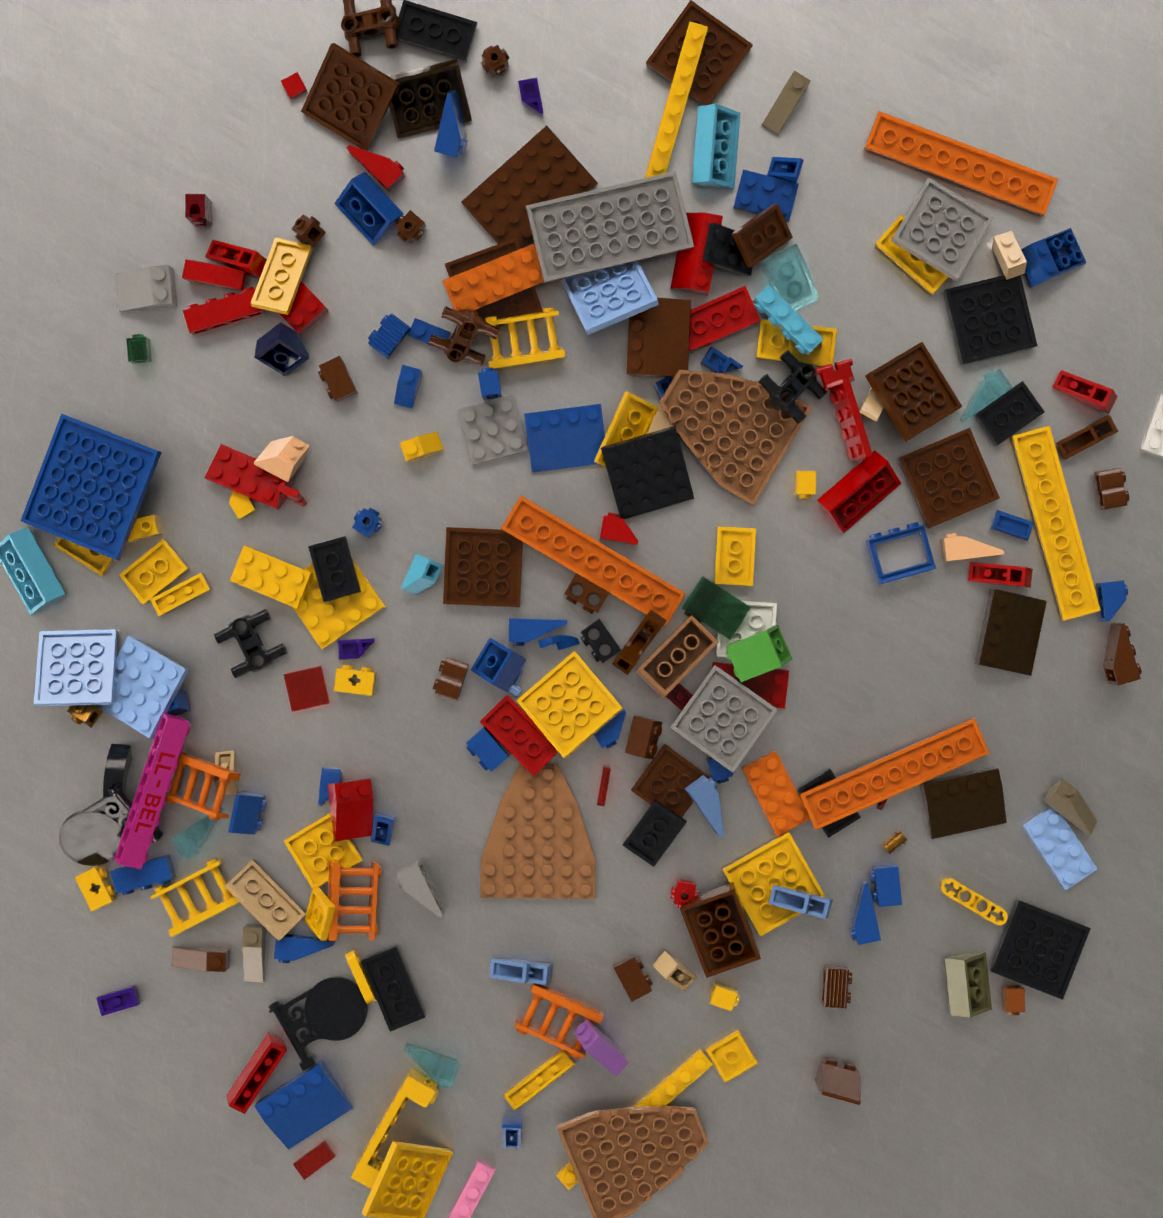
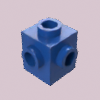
M371 507L369 510L365 508L362 511L359 510L353 519L355 523L352 528L371 538L373 533L377 534L382 526V523H380L382 518L378 517L380 513ZM370 519V524L366 525V520Z

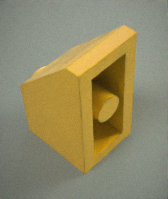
M437 431L400 443L405 460L408 463L444 450Z

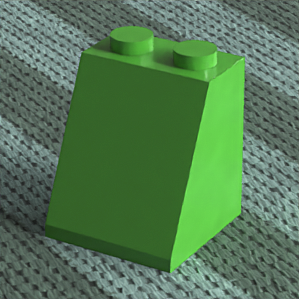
M778 624L726 646L727 657L732 661L735 676L740 679V682L782 667L792 660Z

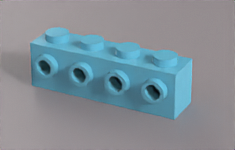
M769 284L755 297L753 301L755 308L761 313L764 312L769 317L770 323L775 327L778 326L782 330L784 337L792 340L796 344L795 347L802 354L805 353L808 356L822 342L823 338Z

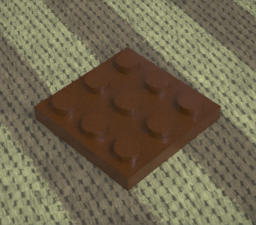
M664 743L631 788V791L650 805L656 799L683 817L694 802L685 788L702 775L708 779L711 777Z

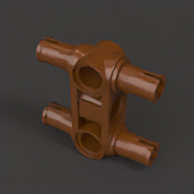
M343 0L345 15L341 21V28L344 31L345 39L349 43L350 53L360 57L362 55L360 39L385 33L386 47L388 49L398 47L396 31L400 20L396 15V8L392 5V0H380L381 6L379 8L356 13L354 0ZM391 16L390 20L386 21V18Z
M445 306L441 318L456 323L457 326L448 340L431 334L428 345L442 350L452 362L458 363L467 360L482 366L486 355L470 349L479 333L496 339L500 327L484 322V319L475 310L459 312Z

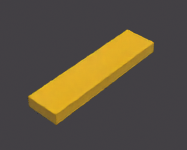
M562 1049L503 1094V1096L514 1111H516L573 1067L575 1062L568 1052Z

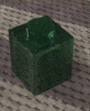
M134 334L132 338H126L128 361L130 363L152 362L149 338L144 337V334Z

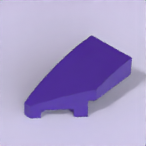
M537 78L518 81L521 100L538 113L543 114Z
M375 638L337 640L338 660L359 658L374 643Z

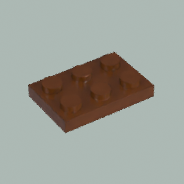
M772 204L732 233L747 267H753L793 238L778 204Z

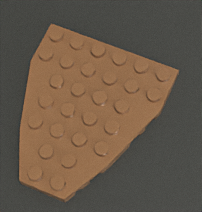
M678 370L659 402L672 426L676 427L680 439L719 486L752 506L756 503L804 422L803 420L797 424L787 412L784 413L781 410L774 409L770 404L769 393L758 381L723 373ZM797 398L795 404L807 417L812 406Z
M519 764L499 804L481 857L480 898L595 899L596 860L578 804L559 765L546 764L533 777Z
M650 1105L597 1110L556 1126L593 1218H625L634 1214L642 1203L652 1199L654 1193L659 1189L662 1191L681 1175L684 1167L690 1160L693 1161L698 1156V1153L709 1144L695 1107Z

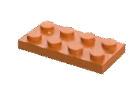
M776 750L741 767L776 836L810 820Z

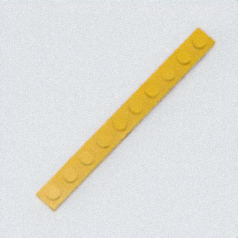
M689 22L645 178L666 174L707 34V26Z
M699 1049L633 1107L666 1106L713 1065L712 1061ZM571 1162L556 1173V1176L568 1190L579 1182Z

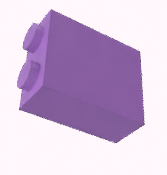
M588 1019L577 1027L574 1034L585 1051L612 1074L617 1076L629 1063L617 1044Z

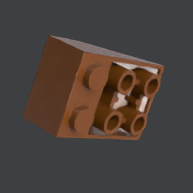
M1111 623L1103 662L1108 684L1118 686L1141 679L1140 674L1142 673L1139 663H1136L1134 657L1136 655L1135 647L1129 640L1131 636L1129 627L1125 626V623Z

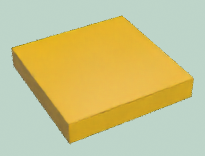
M314 887L304 921L321 941H327L335 905L319 887Z
M739 1030L705 1049L725 1083L758 1064Z

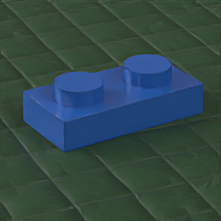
M415 318L408 337L428 344L431 334L448 340L451 332Z

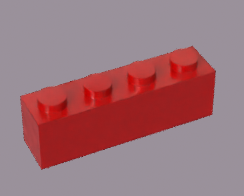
M248 287L239 294L234 292L228 293L219 300L212 298L206 300V304L187 306V309L183 310L189 333L196 335L265 314V310L251 306V300L256 288Z
M270 1033L266 1034L226 1094L229 1107L243 1114L247 1112L287 1052L284 1040Z

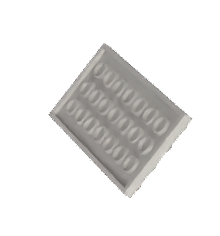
M676 171L526 206L544 283L694 247Z

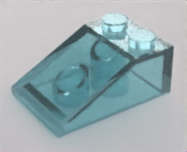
M797 244L761 261L760 266L769 285L795 311L819 299L808 267Z

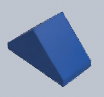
M772 157L767 175L796 183L804 160L802 158Z
M377 813L374 816L371 842L390 845L396 820L395 816Z
M503 1117L502 1148H521L522 1118Z

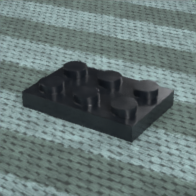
M710 223L702 262L744 276H751L753 267L746 266L732 235L736 230L716 223Z
M1022 381L977 412L975 416L995 445L998 446L1045 413V411Z
M346 536L308 546L323 602L362 592Z
M829 768L797 789L802 793L836 777ZM856 812L821 828L829 838L861 817Z
M655 799L626 838L623 846L654 867L682 830L687 820Z

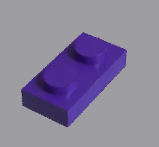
M135 985L96 997L101 1016L140 1004Z

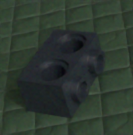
M600 619L581 631L582 636L580 639L585 646L590 645L594 650L591 654L597 662L601 660L604 663L621 651ZM591 629H597L600 633L596 640H592L588 636V632ZM607 644L610 646L611 651L608 655H602L599 652L601 645Z

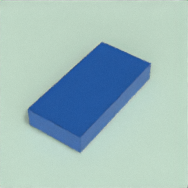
M996 510L990 529L1028 541L1034 522Z

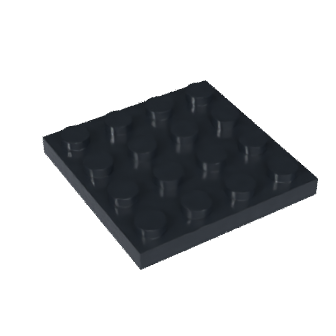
M1003 275L944 290L961 365L1038 346L1021 275L1008 280Z
M675 426L601 447L619 516L623 520L695 499Z
M1017 900L990 971L1063 1000L1091 928Z

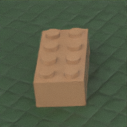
M691 615L635 672L663 698L719 642Z

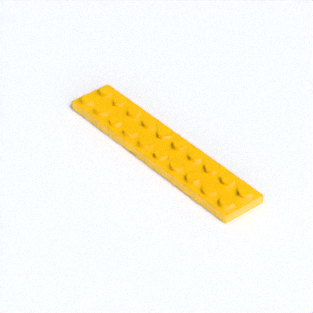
M1050 426L1011 436L1062 621L1101 611Z

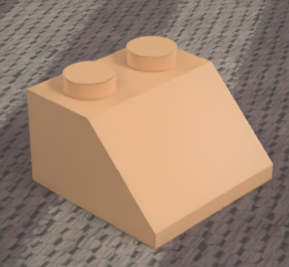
M293 436L273 440L255 460L254 465L289 482L303 464L310 445Z

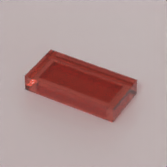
M324 1140L295 1161L293 1165L305 1180L335 1158L336 1155Z

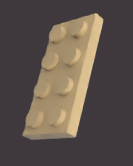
M253 860L224 886L278 941L306 915Z

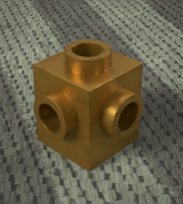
M95 705L69 706L67 710L72 716V721L78 725L84 723L92 728L102 714V711Z

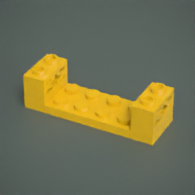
M413 1067L411 1068L358 1160L351 1178L372 1189L384 1162L376 1157L381 1146L379 1143H384L391 1129L389 1125L394 1126L400 1113L398 1109L403 1110L408 1099L424 1108L429 1103L432 1105L439 1091L437 1089V1081Z

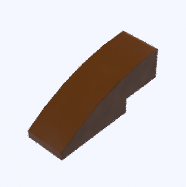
M1110 414L1058 441L1056 444L1066 460L1117 433L1119 430Z

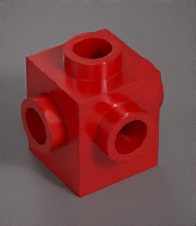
M676 879L675 887L671 888L670 898L673 899V903L677 905V908L698 898L699 891H696V882ZM683 893H687L685 897L681 896Z

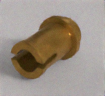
M901 831L895 832L896 835L882 844L889 854L901 844H906L907 838Z

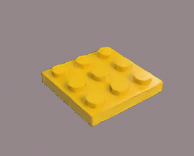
M331 812L284 840L285 845L312 889L329 881V861H338L343 868H351L363 860L351 839L334 842Z

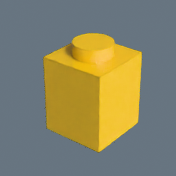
M796 471L794 495H799L800 499H811V495L816 494V471Z
M715 982L709 997V1003L732 1011L733 1006L737 1007L740 996H738L737 989Z

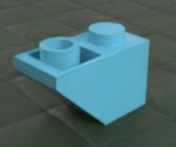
M416 553L401 589L415 595L419 594L436 583L443 565Z

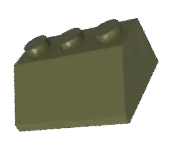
M986 952L960 954L946 958L945 970L951 1016L971 1018L991 1010Z

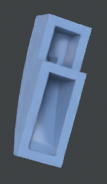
M773 885L769 900L771 905L823 919L829 918L833 899L777 885Z
M491 958L489 978L548 985L551 983L553 964L517 959Z

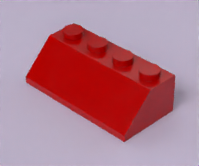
M705 212L686 213L694 247L677 252L670 289L708 295L714 265L702 262L709 224L716 223L722 225L723 216Z
M875 450L872 452V456L865 458L817 500L823 511L843 533L902 484L889 462Z

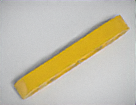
M944 878L940 882V890L948 897L996 925L1006 923L1008 914L998 905L952 878ZM952 882V886L958 890L957 893L950 889L946 891L945 884ZM964 891H968L971 896L967 902H963L960 899V895ZM980 901L986 902L987 908L985 911H978L977 904ZM993 910L999 914L1001 911V916L1003 917L995 921L996 917L989 912Z

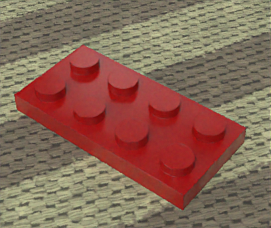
M746 286L691 309L690 353L761 322Z
M713 662L712 668L716 665L740 682V679L735 676L733 664ZM774 669L740 682L773 707L785 709L789 670Z
M508 695L480 721V724L533 777L558 753L533 720Z

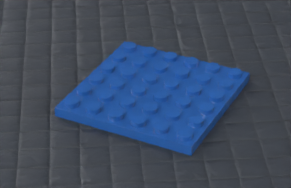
M61 414L21 522L120 561L162 452Z

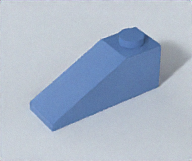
M702 775L686 787L685 790L711 828L721 838L724 836L720 798L716 791L718 786L712 778L708 779Z

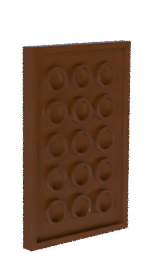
M546 125L462 200L461 203L497 244L517 238L522 249L534 241L526 211L527 205L587 192L593 189L598 182Z

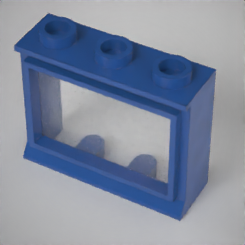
M918 522L908 524V529L900 531V528L897 527L888 530L889 534L883 536L881 532L872 534L870 539L866 540L878 584L937 569L924 524L919 525Z

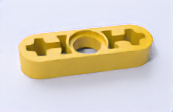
M352 950L345 953L348 965L365 1002L370 1004L377 1001L357 952Z

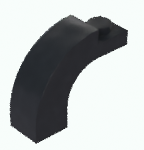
M111 744L105 765L103 798L109 795L108 788L113 783L121 784L123 786L121 791L126 796L127 775L132 761L131 745Z

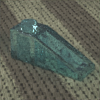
M991 369L983 375L985 379L980 381L960 418L961 422L967 420L1013 388L1001 369L996 371Z
M206 816L169 839L181 859L186 856L190 859L198 854L197 849L202 847L216 824V820L209 819Z
M406 1042L404 1051L439 1086L446 1088L453 1086L460 1060Z

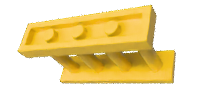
M554 307L543 308V312L501 319H497L496 316L486 317L484 322L493 326L508 324L512 349L511 356L503 357V354L500 353L498 336L496 339L490 337L493 356H491L492 359L488 360L489 368L495 369L566 357L564 348H560V345H557L553 316L559 315V311L554 310ZM543 317L546 318L550 343L549 350L541 351V348L538 347L534 319ZM524 320L527 321L531 346L530 353L522 354V351L519 350L515 322Z
M214 858L205 863V868L168 887L162 885L154 889L155 893L150 896L151 899L160 897L173 922L171 924L172 928L168 930L171 937L239 903L224 887L226 882L217 867L224 862L222 859L216 861ZM208 870H211L224 896L222 897L224 901L218 904L216 901H213L200 876ZM191 879H194L207 904L205 906L206 910L201 913L199 910H196L183 884ZM175 887L190 913L188 915L189 919L185 921L182 918L179 919L166 893Z

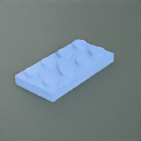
M1049 807L1022 825L1064 890L1069 889L1098 870L1064 817L1053 808Z

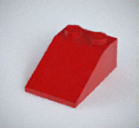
M301 281L289 315L279 314L302 336L329 310Z
M371 779L327 784L334 842L372 836L373 791Z

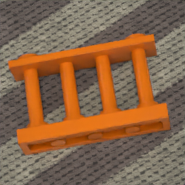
M184 752L179 754L177 760L178 767L174 773L171 788L165 796L166 802L180 803L208 814V818L212 820L228 819L229 815L220 811L226 788L231 781H239L241 774ZM188 765L190 766L191 773L184 797L177 795L184 767ZM204 771L206 776L199 801H192L191 797L198 773ZM217 776L219 777L220 784L213 808L205 805L213 778Z
M329 861L328 898L335 905L327 938L329 941H337V935H340V933H367V938L375 941V935H378V924H376L378 878L381 877V866L377 862L371 861V868H343L340 862ZM343 876H370V887H342L340 885V878ZM342 895H369V906H341L339 904V897ZM341 914H368V926H340L338 924V916H341Z
M533 983L530 990L534 996L523 1021L521 1022L516 1019L514 1027L521 1034L527 1035L529 1033L568 1051L569 1055L576 1059L580 1057L584 1059L586 1051L582 1050L583 1046L578 1039L575 1046L564 1040L575 1016L580 1014L592 1024L596 1022L601 1024L603 1013L548 987ZM545 998L551 1001V1006L539 1030L529 1024L540 1000ZM562 1006L568 1009L567 1012L569 1013L556 1038L547 1034V1031L557 1009Z

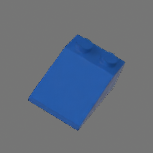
M452 90L446 96L434 152L457 158L460 154H463V151H466L468 140H466L467 134L458 93Z

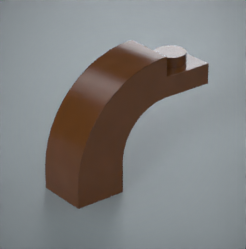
M650 610L626 642L612 665L628 675L667 620L653 610Z

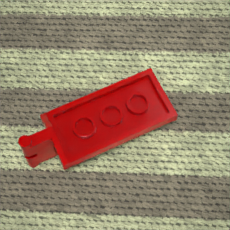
M849 358L835 362L836 370H834L832 364L815 368V373L817 376L820 375L824 390H830V400L835 406V416L837 421L840 422L842 429L841 436L846 441L847 455L853 463L873 454L851 386V382L855 381L851 370L853 361Z
M223 444L220 445L204 477L210 482L276 510H279L286 500L302 507L307 504L300 492L291 488L294 475L289 482H286L254 465L256 458Z

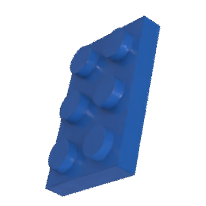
M743 169L733 208L759 214L772 204H778L785 221L789 222L799 184Z

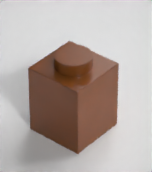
M1021 985L1001 986L1002 1009L1008 1015H1019V1012H1025V989Z

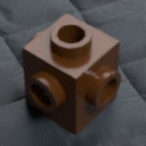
M496 45L494 47L489 46L483 51L481 65L486 73L489 72L494 77L501 75L509 67V56L504 48L500 49Z
M410 210L405 216L402 215L396 221L397 226L395 228L398 231L396 235L404 242L407 240L410 243L414 240L418 241L423 235L422 231L426 224Z
M304 214L296 220L295 225L292 227V230L297 234L295 236L296 239L303 244L307 242L313 247L316 246L326 232L319 226L321 223L313 216L308 218Z

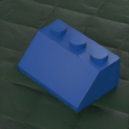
M366 172L352 178L334 203L372 245L379 242L396 226V221L404 215Z

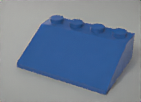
M601 404L524 414L532 473L598 464L594 460L605 437Z
M323 1059L258 1100L254 1106L266 1125L288 1150L353 1109V1106Z

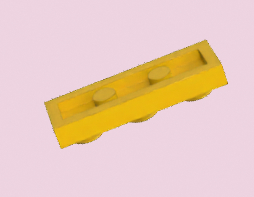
M199 573L151 598L150 601L158 616H162L208 592L211 588L203 573Z

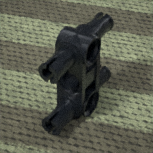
M787 350L780 356V359L791 370L788 377L778 386L766 374L758 383L769 393L771 406L776 410H781L784 413L787 412L799 424L805 419L806 414L795 404V400L806 388L818 400L828 391L824 390L816 380L815 368L811 364L799 362Z
M267 609L251 616L245 615L230 622L229 627L214 634L218 644L230 638H236L246 658L245 662L231 668L234 678H238L250 671L255 673L271 665L273 660L288 653L283 643L269 650L265 649L255 629L257 625L271 619ZM241 621H244L247 625L244 632L238 629V624ZM258 655L264 660L261 666L255 663V658Z

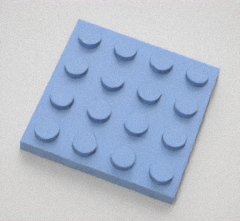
M638 261L561 279L587 335L659 305L658 299Z
M116 629L40 631L34 705L40 707L113 704L118 631Z
M127 636L116 657L113 704L96 706L146 737L154 739L163 713L167 714L189 670L134 637Z

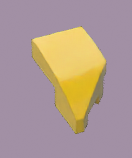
M232 491L229 504L238 519L256 510L250 498Z

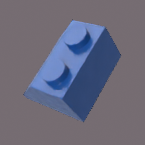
M490 637L471 671L492 685L508 692L527 659Z
M241 791L236 794L229 833L255 835L258 830L261 831L263 819H260L261 813L265 812L267 801L264 800L265 795L248 791Z

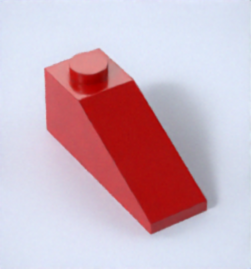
M351 145L346 147L348 152L388 192L405 177L404 168L398 161L393 162L390 158Z
M212 240L205 255L207 259L230 268L246 271L247 275L260 278L267 261L265 257L255 250Z
M1063 370L1060 371L1053 385L1054 389L1108 414L1118 397L1111 388Z
M970 562L968 581L1031 588L1033 569L1020 566Z

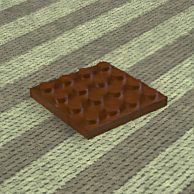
M690 0L648 58L646 65L672 83L689 22L707 26V34L689 92L690 97L704 106L712 104L753 47V44Z
M332 43L301 112L360 149L368 151L400 83L339 45Z
M514 238L445 263V267L450 278L521 248L518 239ZM533 286L475 311L485 321L486 317L492 316L501 319L542 312V307ZM507 323L496 325V327L506 325Z
M923 342L865 375L905 442L962 407Z
M970 428L898 458L927 528L934 527L1000 498Z
M446 527L443 604L520 607L523 542L500 529Z

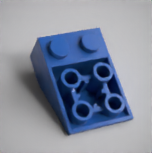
M1071 228L1021 249L1027 261L1025 272L1032 287L1087 263Z

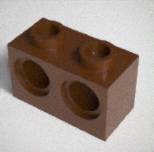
M575 574L564 594L567 595L566 599L575 605L578 601L584 605L582 609L593 614L594 611L598 613L609 593ZM574 585L582 586L583 593L580 596H575L572 593ZM592 594L598 595L600 599L599 603L595 606L588 602V598Z

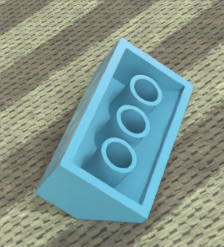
M718 104L698 106L692 173L693 184L709 188L734 189L740 112Z
M28 527L7 535L0 542V562L30 615L49 606L65 595L62 585L55 577L52 567L49 566L43 551L39 548L34 535Z

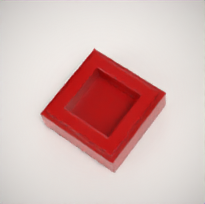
M298 72L281 80L290 99L307 91Z

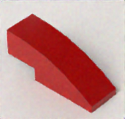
M185 259L182 278L190 282L243 291L246 271Z

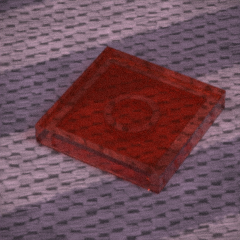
M322 666L283 674L292 712L330 703Z
M603 764L597 796L598 806H605L611 771L610 765Z

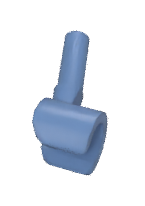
M520 670L509 690L510 694L515 697L522 690L517 685L520 682L523 670Z

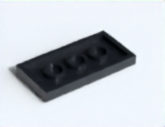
M403 0L399 13L400 22L396 31L397 40L467 61L477 28L476 21Z
M397 945L361 960L390 1032L426 1017Z

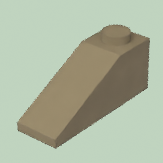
M794 70L762 126L778 135L805 93L811 80Z
M1061 779L1049 788L1043 802L1090 836L1097 823L1095 816L1078 790Z
M246 924L243 927L244 982H264L266 928L261 924Z

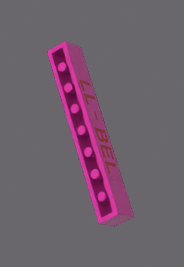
M163 713L114 858L119 865L142 869L143 864L147 861V851L153 843V833L155 827L159 824L161 809L164 808L166 803L165 796L171 788V778L173 772L177 770V760L179 754L183 752L185 736L190 731V722L185 718Z

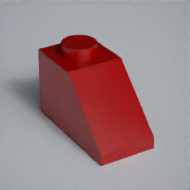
M608 512V516H603L600 539L638 545V539L623 518H619V514Z

